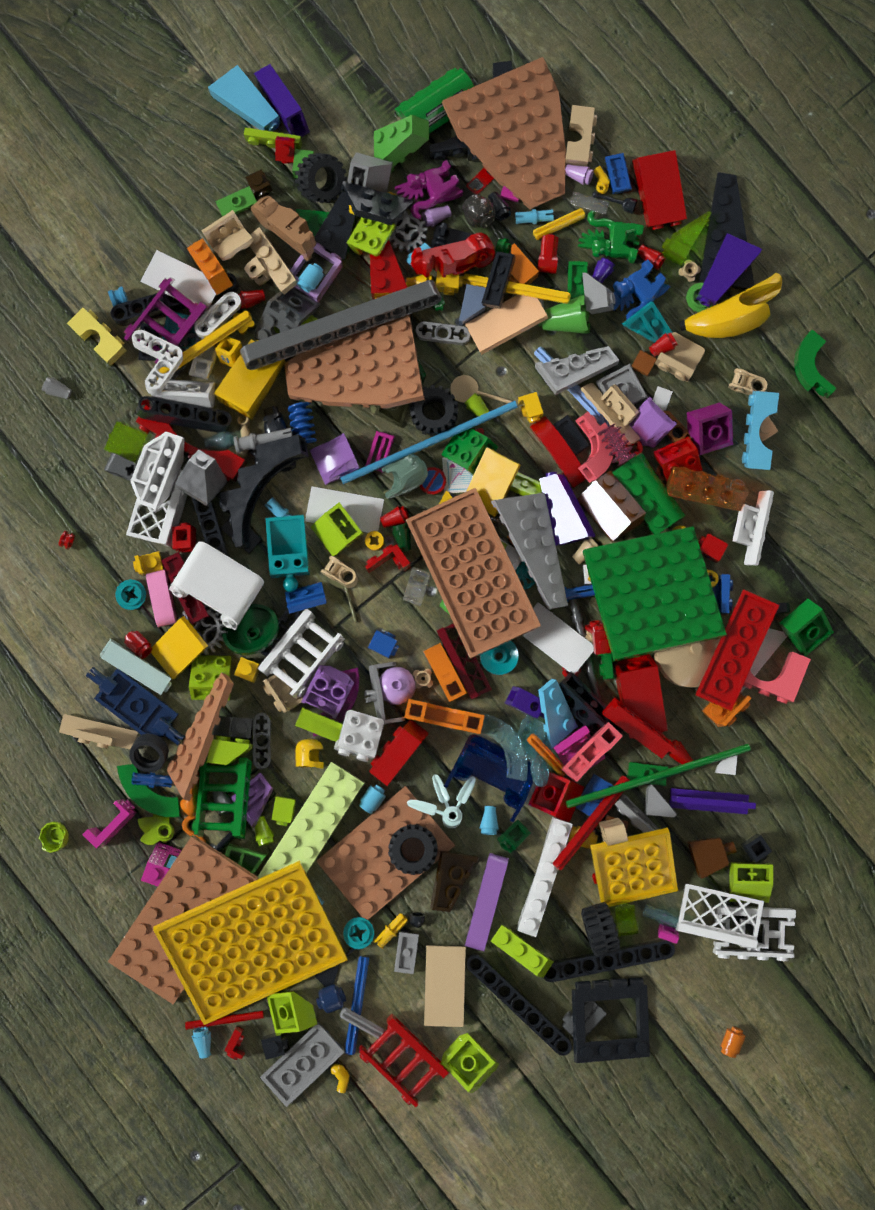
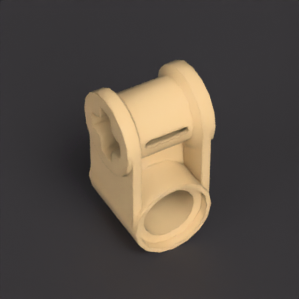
M737 368L734 370L735 375L732 383L728 386L729 389L735 392L750 395L753 391H757L753 388V384L761 385V391H765L768 384L763 377Z
M330 556V561L325 569H322L320 572L347 588L355 587L358 583V576L355 571L337 558ZM347 574L353 575V579L350 582L344 581V577Z

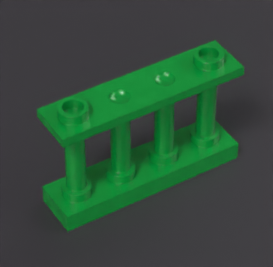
M206 757L204 765L199 766L200 779L196 820L192 824V830L196 836L203 837L204 830L231 831L232 836L237 839H245L252 761L248 758H239V763L236 765H215L207 763ZM210 772L236 773L238 775L235 784H209ZM208 791L234 792L236 794V801L233 804L207 803ZM206 811H232L234 821L231 823L205 822Z

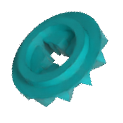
M129 579L119 584L115 597L117 603L122 608L134 610L140 608L145 602L147 593L139 581ZM132 590H135L134 594L138 598H131L128 601L129 596L126 595L124 591L131 592Z
M353 918L344 927V940L354 949L366 948L372 943L375 936L374 927L365 918ZM357 927L360 930H366L362 934V940L358 936L352 937L357 932Z

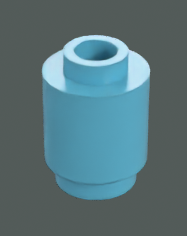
M315 263L313 265L309 264L298 278L297 285L307 293H310L324 277L323 269Z
M377 784L375 786L370 785L360 799L361 803L359 806L372 814L385 799V790Z

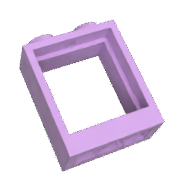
M316 242L314 252L334 265L319 287L311 290L310 293H307L298 285L294 287L319 303L343 265L341 258L333 252L331 254L325 251V247ZM300 255L290 270L297 281L299 280L296 274L306 261L302 255Z

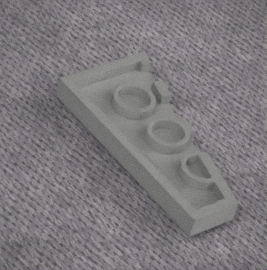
M607 346L586 351L585 354L581 355L572 354L568 358H555L546 363H542V361L535 363V368L552 392L557 395L618 365L619 359L611 348Z

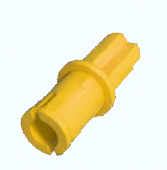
M400 913L389 925H385V929L374 939L375 943H378L377 945L383 949L393 937H397V933L408 922L407 917Z

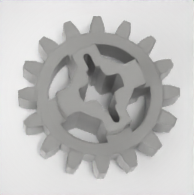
M405 211L404 215L397 218V221L394 223L396 227L389 238L390 243L394 242L393 248L399 247L400 252L406 249L407 253H409L411 248L414 250L417 248V245L422 246L423 242L421 240L426 241L427 239L426 235H424L427 233V228H423L426 226V222H420L421 218L416 219L412 216V213L408 215L407 211Z

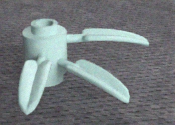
M435 774L432 777L433 784L440 803L445 804L446 809L444 812L437 810V806L419 800H408L407 805L429 815L440 814L442 815V822L446 827L456 828L462 820V812L459 807L467 802L474 788L476 778L474 776L469 777L456 798L458 801L456 807H449L447 801L450 800L447 789L441 778ZM449 814H455L456 818L450 819Z

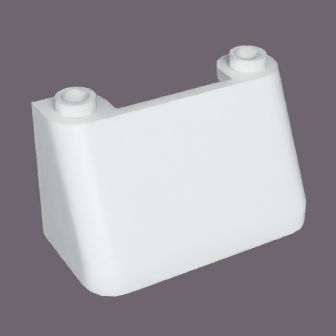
M198 542L172 582L169 590L179 598L187 597L190 594L221 613L222 624L225 627L236 630L264 585V580L256 573L207 543Z

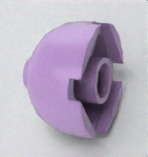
M402 667L389 668L379 678L382 697L384 701L392 705L407 703L408 699H411L415 693L416 683L414 677L408 670Z

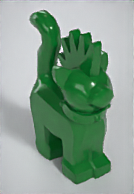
M591 210L587 216L589 224L594 227H607L609 229V239L604 238L603 230L599 234L596 229L594 234L588 229V234H581L584 238H579L578 241L582 244H578V247L591 249L592 255L596 258L601 255L627 258L630 263L634 264L638 250L627 246L626 242H631L634 247H638L640 239L636 235H642L644 226L635 223L615 222L606 218L597 220L594 217L596 210Z

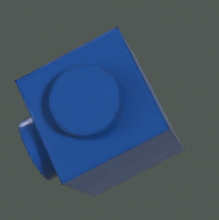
M376 630L368 648L389 659L391 655L395 656L399 646L396 645L398 641L395 640V635L387 631L383 634Z

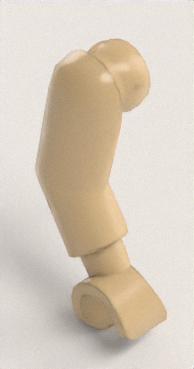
M238 417L237 422L241 426V437L249 436V418L246 417V421L241 423L242 418ZM249 450L241 451L239 454L236 452V455L246 459Z

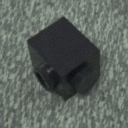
M755 834L741 844L751 861L760 863L769 857L768 854L772 852L760 834Z
M283 1033L265 1035L261 1039L266 1060L285 1055L287 1048H289L288 1039L286 1036L284 1037Z

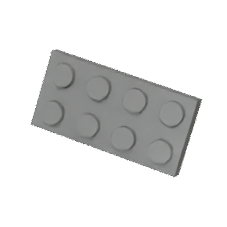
M317 1022L318 1025L313 1026L285 1055H282L260 1076L263 1082L286 1107L345 1052L319 1022Z

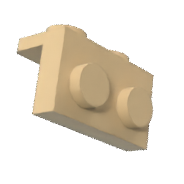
M276 675L263 680L265 683L263 688L268 696L272 695L276 701L273 703L279 712L287 713L302 703L303 697L295 699L289 693L293 689Z

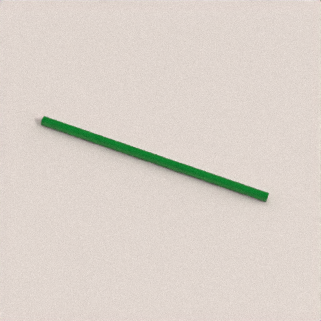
M749 744L738 746L567 800L566 805L568 808H572L749 752L751 749Z

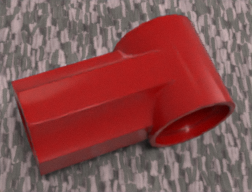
M551 234L543 235L541 254L539 255L537 267L539 272L556 274L559 237Z

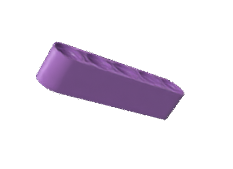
M489 853L466 938V947L481 951L485 950L509 858Z

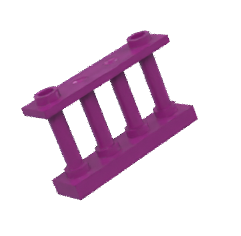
M169 277L168 280L165 278L159 285V292L135 324H130L126 328L124 339L126 341L130 340L132 334L145 322L167 339V342L178 346L209 306L204 302L199 304L193 303L172 286V283L175 281L174 278ZM166 291L190 309L191 315L188 319L180 317L160 301ZM154 307H157L178 324L180 329L176 334H171L149 316ZM154 345L152 348L154 351L161 350L156 345Z

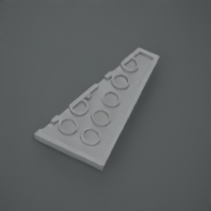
M545 493L491 501L493 507H496L500 514L501 522L505 523L509 531V537L522 562L525 561L530 577H533L538 586L537 590L547 609L568 606Z

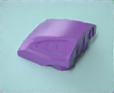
M651 397L639 407L638 411L640 413L629 424L640 437L639 442L649 447H655L676 425L675 421L673 422L652 401Z
M344 433L310 450L325 485L359 469Z
M319 665L301 702H306L332 715V718L336 719L354 682L347 674L331 666Z

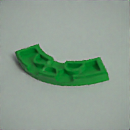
M133 764L117 766L119 779L125 792L138 806L159 816L181 817L178 797H164L154 793L146 785H132L133 772L139 773L138 768Z

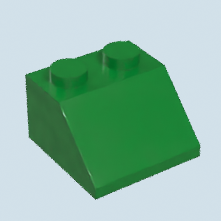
M810 599L800 604L779 623L784 634L805 657L834 633L824 610Z

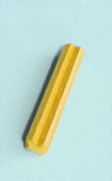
M579 208L534 229L533 235L536 240H539L543 235L552 234L584 219L586 216L582 208Z

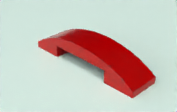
M546 416L530 426L532 432L539 442H542L572 488L586 480L578 469L581 464Z

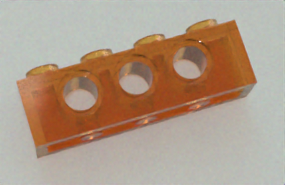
M673 466L666 483L668 496L741 511L749 493L746 483L740 479H728L722 475H710L704 471H692L686 467L679 468Z

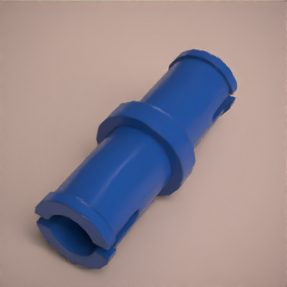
M133 772L132 785H147L149 788H154V786L171 788L172 779L169 775H156L155 772H150V774Z

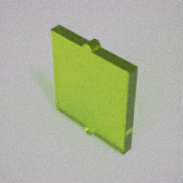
M116 421L112 432L108 434L109 439L104 450L118 454L135 463L139 452L143 450L142 446L147 434Z

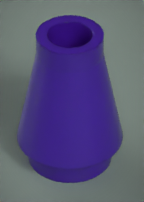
M602 257L600 261L598 260L592 277L602 284L614 271L613 267L615 265Z

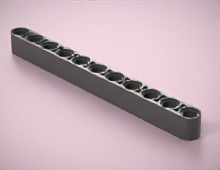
M427 280L247 344L241 348L240 353L246 368L255 370L434 306L442 300V296L435 281Z

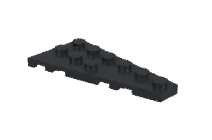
M718 172L716 175L698 281L704 283L727 233L747 242L737 176L733 174ZM751 265L731 288L747 290L754 286Z

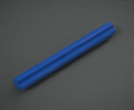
M360 956L358 960L351 1011L360 1016L369 965V957ZM351 1023L348 1026L345 1054L348 1055L355 1054L359 1028Z

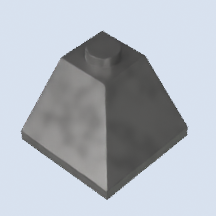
M198 450L188 460L174 486L207 506L225 487L228 481L216 460Z

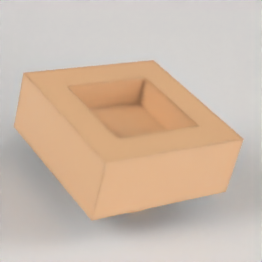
M769 416L763 420L760 426L759 436L761 442L778 432Z

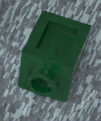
M517 819L497 840L504 850L511 853L531 832Z

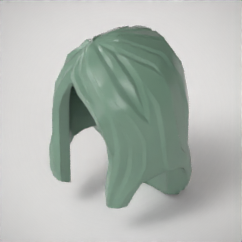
M409 454L405 458L383 467L382 472H392L394 477V484L385 493V496L388 499L397 497L423 484L428 476L425 462L417 455Z

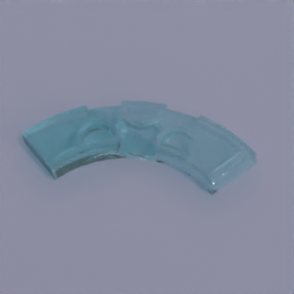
M484 714L481 733L491 736L503 747L507 761L506 777L527 781V756L520 737L503 720Z

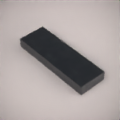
M496 252L481 302L482 306L501 309L515 262V254Z

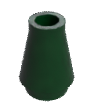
M408 524L393 526L392 533L402 552L411 550V533Z

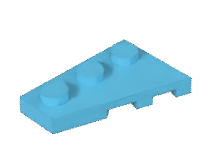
M551 679L538 690L541 712L544 713L545 717L543 727L544 732H547L548 738L546 746L549 749L555 747L578 727L561 688L555 679Z

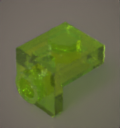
M625 903L615 907L618 936L638 934L635 905Z

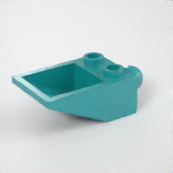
M304 515L265 518L271 578L286 577L283 581V587L286 591L293 592L298 588V581L294 576L310 575ZM296 560L301 561V565L295 566L294 562ZM282 562V566L277 568L275 563Z

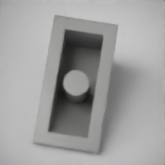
M582 273L586 311L591 314L614 310V293L589 274Z

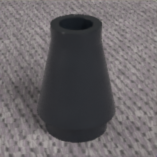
M493 192L488 196L494 218L498 219V221L507 219L511 215L510 206L499 196L498 192Z

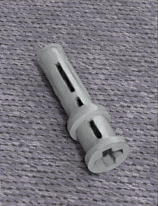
M291 428L260 435L250 433L249 436L238 438L236 436L234 437L235 449L237 454L244 450H256V445L291 437L293 434Z

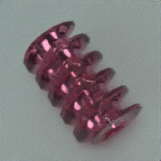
M614 423L600 431L598 436H605L601 442H608L605 446L606 450L612 449L608 455L616 456L612 462H619V465L635 457L636 453H629L633 447L625 446L629 440H622L625 433H618L622 427L614 426L616 424Z

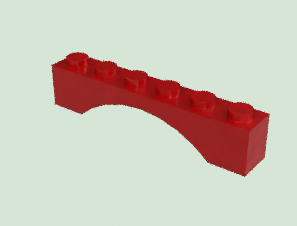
M145 405V407L143 408L145 410H150V408L147 405ZM139 416L136 420L141 431L146 434L151 432L156 435L155 438L161 436L164 432L177 435L170 424L142 419ZM184 441V452L188 454L187 458L190 459L198 450H201L216 460L228 482L230 480L236 482L239 475L238 469L244 468L247 464L245 459L229 450L207 451L196 448Z

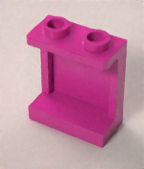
M124 799L116 800L113 804L120 810V813L102 832L97 827L90 828L84 832L83 836L96 849L104 847L137 813L134 810L135 805L128 799L126 801Z

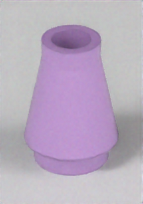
M568 164L565 169V175L582 185H589L594 170L587 166Z
M448 205L429 208L422 212V218L426 222L427 227H433L451 216V210Z

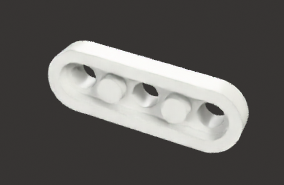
M228 292L223 295L196 321L194 326L196 334L200 338H205L228 321L241 307L239 295L234 292ZM232 301L235 302L233 306L228 305ZM217 314L222 315L220 319H216L215 316ZM207 327L208 330L203 332L201 331L202 328Z

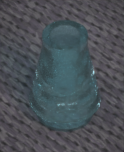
M225 430L205 438L204 443L206 449H229L234 446V438L231 431L227 432Z

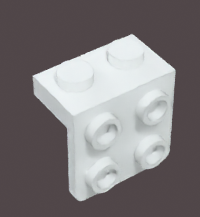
M348 710L339 740L335 742L334 749L338 750L340 755L349 756L352 754L357 756L356 759L368 762V759L371 760L375 757L384 721L380 718Z

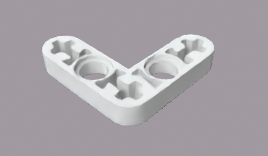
M137 330L132 334L134 347L159 359L145 380L147 392L156 395L164 389L182 363L183 353L179 347L147 331ZM154 345H161L163 347L160 351L152 349ZM167 367L170 370L168 373L163 374L159 372V369ZM157 381L158 386L154 385L153 387H151V384H155Z

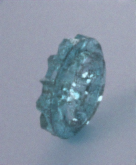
M540 755L534 756L530 762L532 780L536 786H546L549 779L548 765Z

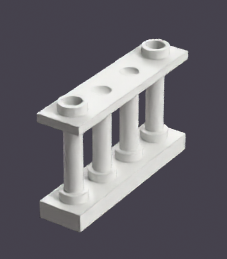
M308 609L302 612L258 667L267 677L269 674H274L290 686L293 690L289 694L295 699L305 694L307 686L312 681L319 665H325L333 653L342 648L343 641L345 640L341 634L338 633L333 637L314 623L315 616ZM306 628H310L329 643L323 652H320L302 638V633ZM298 643L317 658L311 667H308L290 653V648L294 644ZM282 659H287L305 673L298 683L278 668V663Z

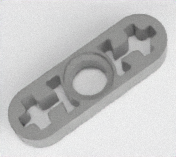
M420 322L416 326V335L423 341L465 345L470 340L468 328L464 326L433 322ZM427 327V331H433L432 328H435V337H432L431 332H426V335H422V332L419 330ZM440 329L448 331L449 334L446 338L438 336L437 333ZM451 330H454V334L459 335L460 332H464V335L467 337H464L463 340H459V336L453 335V339H450Z

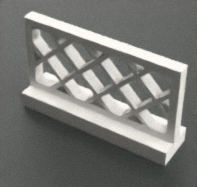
M180 470V471H179L178 476H177V479H178V477L180 476V474H181V472H182L183 470ZM173 486L170 500L163 503L157 510L148 507L150 512L142 517L139 510L143 505L139 504L136 499L126 535L172 548V527L179 525L188 494ZM164 509L166 512L165 518L158 521L155 513ZM152 515L156 523L147 528L143 520ZM141 522L145 530L139 534L133 533L135 525ZM156 527L161 531L159 539L152 538L150 531Z
M685 884L676 931L756 949L764 901ZM689 889L697 890L701 898L691 903L688 898ZM701 891H702V892H706V893H708V894H706L705 896H703V894L701 893ZM715 894L721 902L711 908L705 898ZM731 898L736 899L740 905L733 912L725 904ZM703 900L709 910L699 915L694 905ZM750 903L758 904L757 913L750 917L744 907ZM723 904L728 915L719 920L713 910ZM692 907L697 918L693 921L683 920L685 911ZM742 909L748 919L738 924L733 914ZM711 912L717 922L708 926L702 917ZM728 917H731L736 924V927L731 930H726L721 923ZM748 921L754 926L753 936L745 934L741 928Z

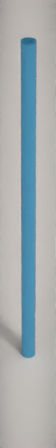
M512 401L340 477L342 483L346 484L398 461L409 454H414L518 408L516 401Z

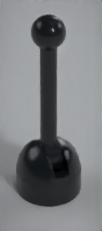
M598 191L592 193L593 198L599 197L621 204L623 210L630 214H633L637 204V199L626 198L624 201L599 194Z

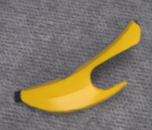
M774 273L771 277L753 287L698 312L686 320L680 321L681 331L687 330L693 334L708 338H725L737 336L759 327L770 317V308L767 302L780 293L782 287L781 275Z

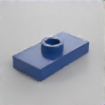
M624 153L605 157L612 193L618 194L631 191L632 187Z

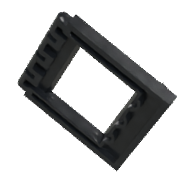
M643 977L628 978V985L626 978L610 979V986L608 979L592 980V988L590 981L575 982V989H572L574 1062L588 1063L650 1057L648 992ZM636 998L637 1038L586 1042L584 1002Z

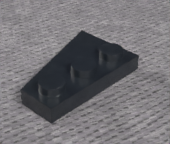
M344 191L340 194L314 238L317 243L346 260L349 246L347 241L351 236L356 216L349 212V203L346 200L347 194Z

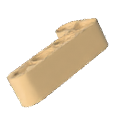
M619 818L599 822L603 842L608 846L628 841L625 826Z

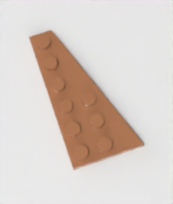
M221 673L219 678L214 681L210 694L206 696L201 710L197 712L191 728L187 730L186 737L182 744L178 746L173 760L169 762L167 772L180 795L187 801L191 800L192 794H189L192 784H197L199 778L197 777L198 768L204 765L214 738V735H212L215 724L219 725L221 719L219 718L220 709L226 706L234 685L230 677L224 673Z

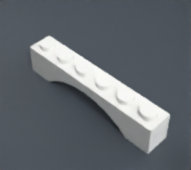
M552 817L539 864L516 929L519 932L534 937L537 936L558 871L554 867L553 862L566 847L572 823Z

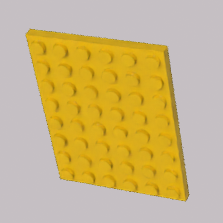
M300 861L153 926L155 935L204 1025L348 960Z

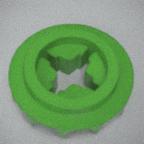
M703 283L694 284L687 291V304L693 312H701L712 307L704 306L699 301H696L697 294H699Z

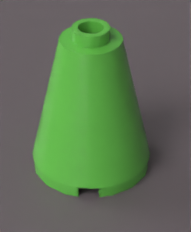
M585 295L571 299L568 304L560 303L545 309L548 319L538 324L539 327L542 326L543 330L590 333V323H587L589 312L586 311Z

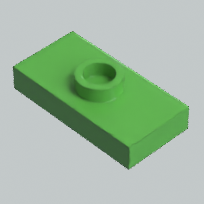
M250 186L215 202L223 217L232 210L235 214L241 213L251 208L257 201Z

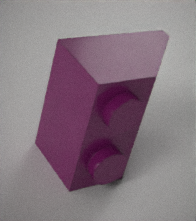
M720 402L687 412V430L698 449L699 455L733 445L732 410Z

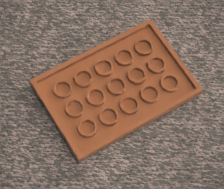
M406 786L316 861L362 918L367 920L421 875L404 874L402 871L397 870L390 861L391 859L388 854L389 843L393 834L399 828L409 824H418L432 832L438 847L435 862L439 860L440 851L448 852L455 846L429 814L407 805L408 800L417 799ZM409 838L402 844L401 851L407 860L417 861L424 855L425 847L418 838Z

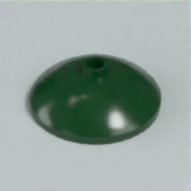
M251 604L236 630L223 627V630L228 631V633H222L223 641L236 654L252 655L259 653L270 646L275 640L279 630L278 618L269 607L261 604Z

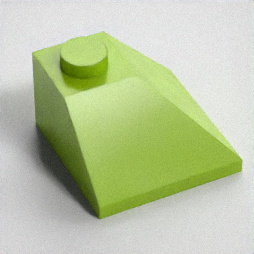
M294 991L274 993L267 996L275 1033L300 1032L318 1025L313 1005Z

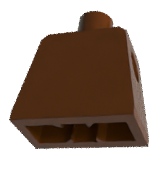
M719 837L687 841L697 875L701 879L728 866L727 856L737 853L733 841L723 844Z

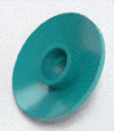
M509 641L481 654L480 660L488 672L495 675H504L515 668L519 655L516 645ZM496 653H501L503 658L501 660L496 659Z

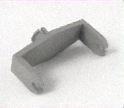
M396 662L369 666L372 690H365L364 695L370 696L365 698L366 703L374 701L377 718L382 719L384 724L405 721L404 717L385 720L383 697L377 669L396 666Z

